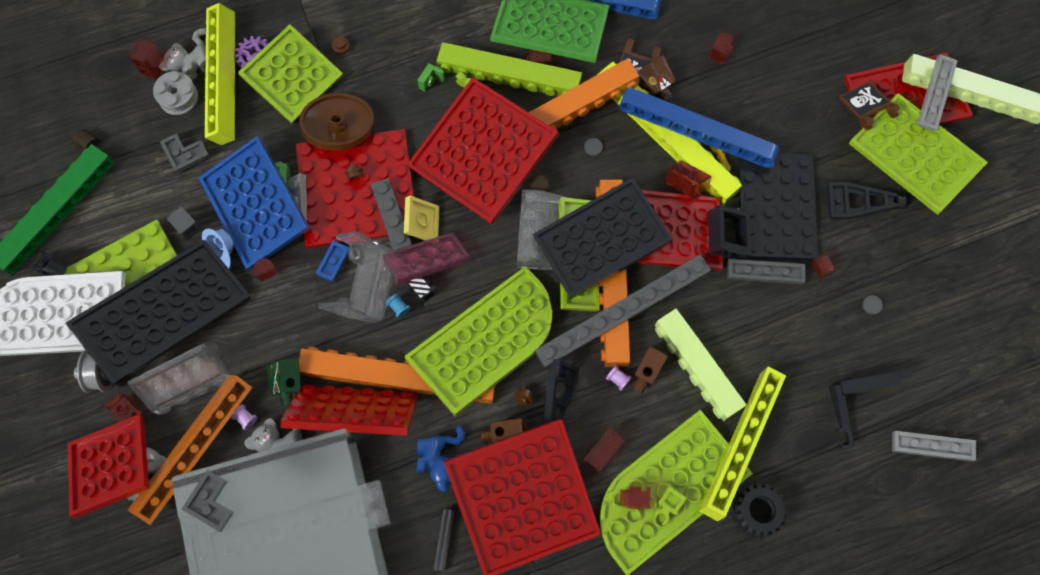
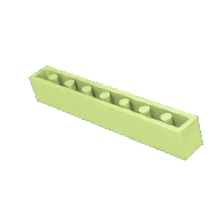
M913 54L904 65L902 82L927 89L935 60ZM957 67L955 68L947 96L1004 113L1014 118H1020L1030 123H1040L1039 93Z

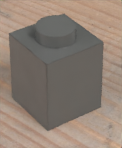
M182 206L174 210L167 218L185 240H188L201 229Z

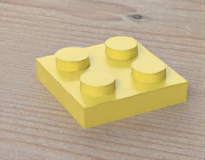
M413 196L406 197L404 234L432 243L437 242L439 206Z

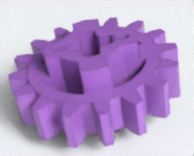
M251 36L249 41L246 38L244 39V44L238 43L240 48H235L237 54L234 57L241 69L262 51V48L264 49L269 44L267 39L261 40V37L258 36L255 40Z

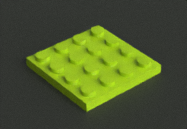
M290 24L238 72L251 87L291 124L300 118L302 110L309 102L325 94L343 76V73Z

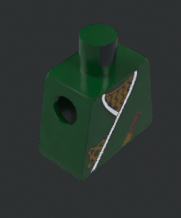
M299 359L279 360L266 366L271 395L280 396L281 407L289 406L293 400L292 394L300 391Z

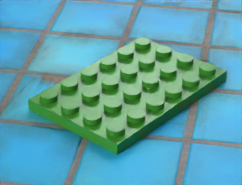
M502 0L491 34V41L595 63L609 5L587 0Z

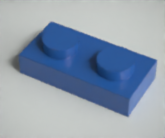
M332 241L315 274L334 283L351 249Z

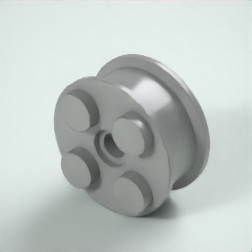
M172 71L165 73L154 84V98L161 108L171 115L186 114L197 104V88L192 80L182 72Z
M84 350L79 356L77 367L74 369V377L78 379L79 386L86 393H92L95 390H100L101 392L111 391L114 386L86 350Z

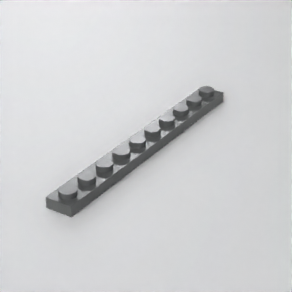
M700 254L536 349L535 353L544 368L552 365L553 359L560 360L710 273L711 269Z

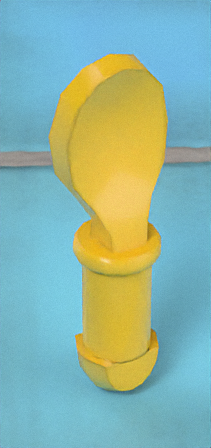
M710 146L712 152L718 155L717 159H719L720 163L730 172L731 165H729L725 153H722L720 149Z

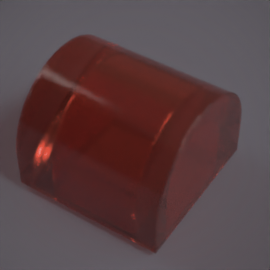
M826 253L811 261L820 279L832 275L835 271Z
M259 259L254 264V272L262 282L278 274L275 266L268 259Z

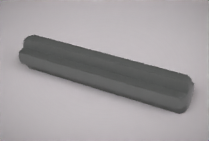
M451 509L443 510L434 570L443 572L446 567L454 518V510Z

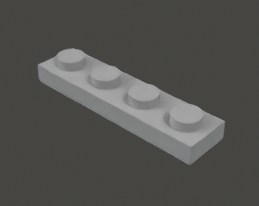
M941 54L937 56L916 126L931 131L938 129L958 60Z
M893 431L892 452L973 462L976 461V440Z

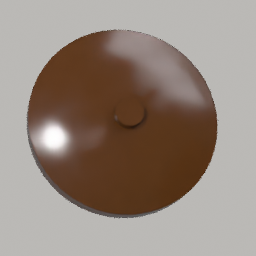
M331 93L309 102L302 110L299 122L304 138L312 145L326 150H345L359 145L370 136L374 128V115L369 104L363 99L346 93Z

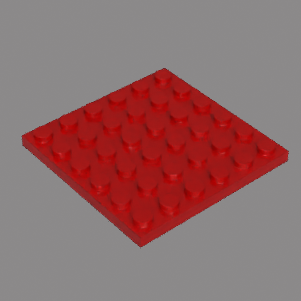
M472 77L408 162L407 166L493 225L560 134L551 126Z
M405 129L372 133L359 145L345 150L321 149L309 142L296 144L299 174L306 175L307 223L311 228L304 233L307 249L330 246L332 241L344 244L387 238L388 234L371 187L372 183L389 178L404 222L405 198L408 196L414 197L411 170L407 166L409 154ZM352 165H358V167L363 168L362 177L356 179H348L344 172L347 170V167Z
M561 418L444 460L483 575H497L601 535Z

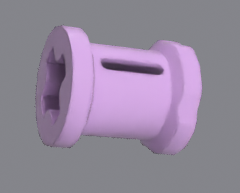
M617 365L606 377L607 380H611L619 386L620 391L624 389L632 378L630 375L627 376L619 370Z
M241 404L230 418L236 419L246 431L255 424L258 417L251 415L245 409L246 406Z

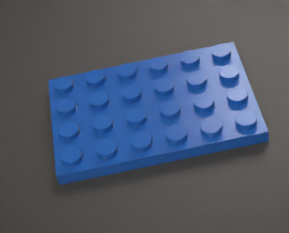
M258 136L199 177L205 192L226 232L231 236L233 245L247 270L253 269L311 229L263 141Z

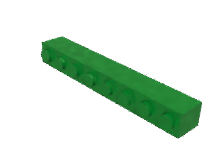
M91 144L70 165L69 169L57 179L56 183L44 193L43 197L31 207L30 211L18 221L11 232L5 235L4 239L0 242V268L13 276L115 163L108 155Z

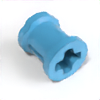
M399 293L392 295L385 303L393 309L397 319L405 316L411 309L409 305L402 301Z

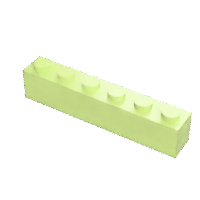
M674 309L656 322V333L660 338L665 339L668 350L672 354L675 353L678 357L679 365L683 370L686 369L688 371L691 382L695 386L698 385L702 391V397L706 402L711 403L713 412L719 419L721 418L725 421L746 406V403L677 309Z

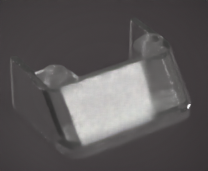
M357 231L336 234L337 239L350 245L348 251L349 258L353 263L358 264L350 299L340 298L337 302L319 303L318 307L345 318L368 322L381 321L385 314V303L388 300L396 266V253L392 249Z

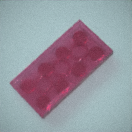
M452 232L383 254V260L399 285L468 262L469 255Z

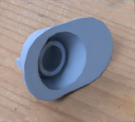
M205 229L202 232V240L208 243L229 269L231 264L230 254L233 250L231 236L224 229L216 231Z

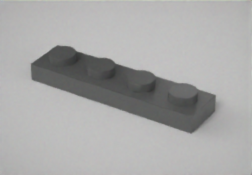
M389 178L372 183L371 187L394 253L411 248L409 236L404 234V222Z
M728 259L727 279L804 284L805 264Z

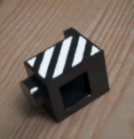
M416 272L409 277L407 281L408 287L421 304H424L437 294L436 287L432 286V283L426 276L422 277L420 273Z

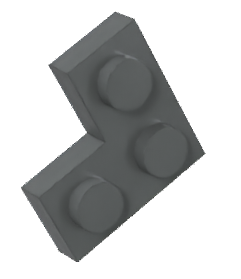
M177 133L160 141L177 174L210 158L201 140L185 148Z
M206 470L182 507V510L218 532H222L234 512L217 503L216 499L228 481Z

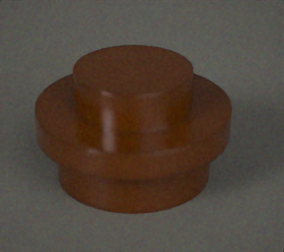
M337 37L332 41V49L338 54H345L350 47L349 41L345 37Z
M352 165L347 167L344 173L348 179H356L362 177L363 168L358 167V165Z
M520 388L515 392L514 397L520 405L527 406L533 403V393L528 389Z

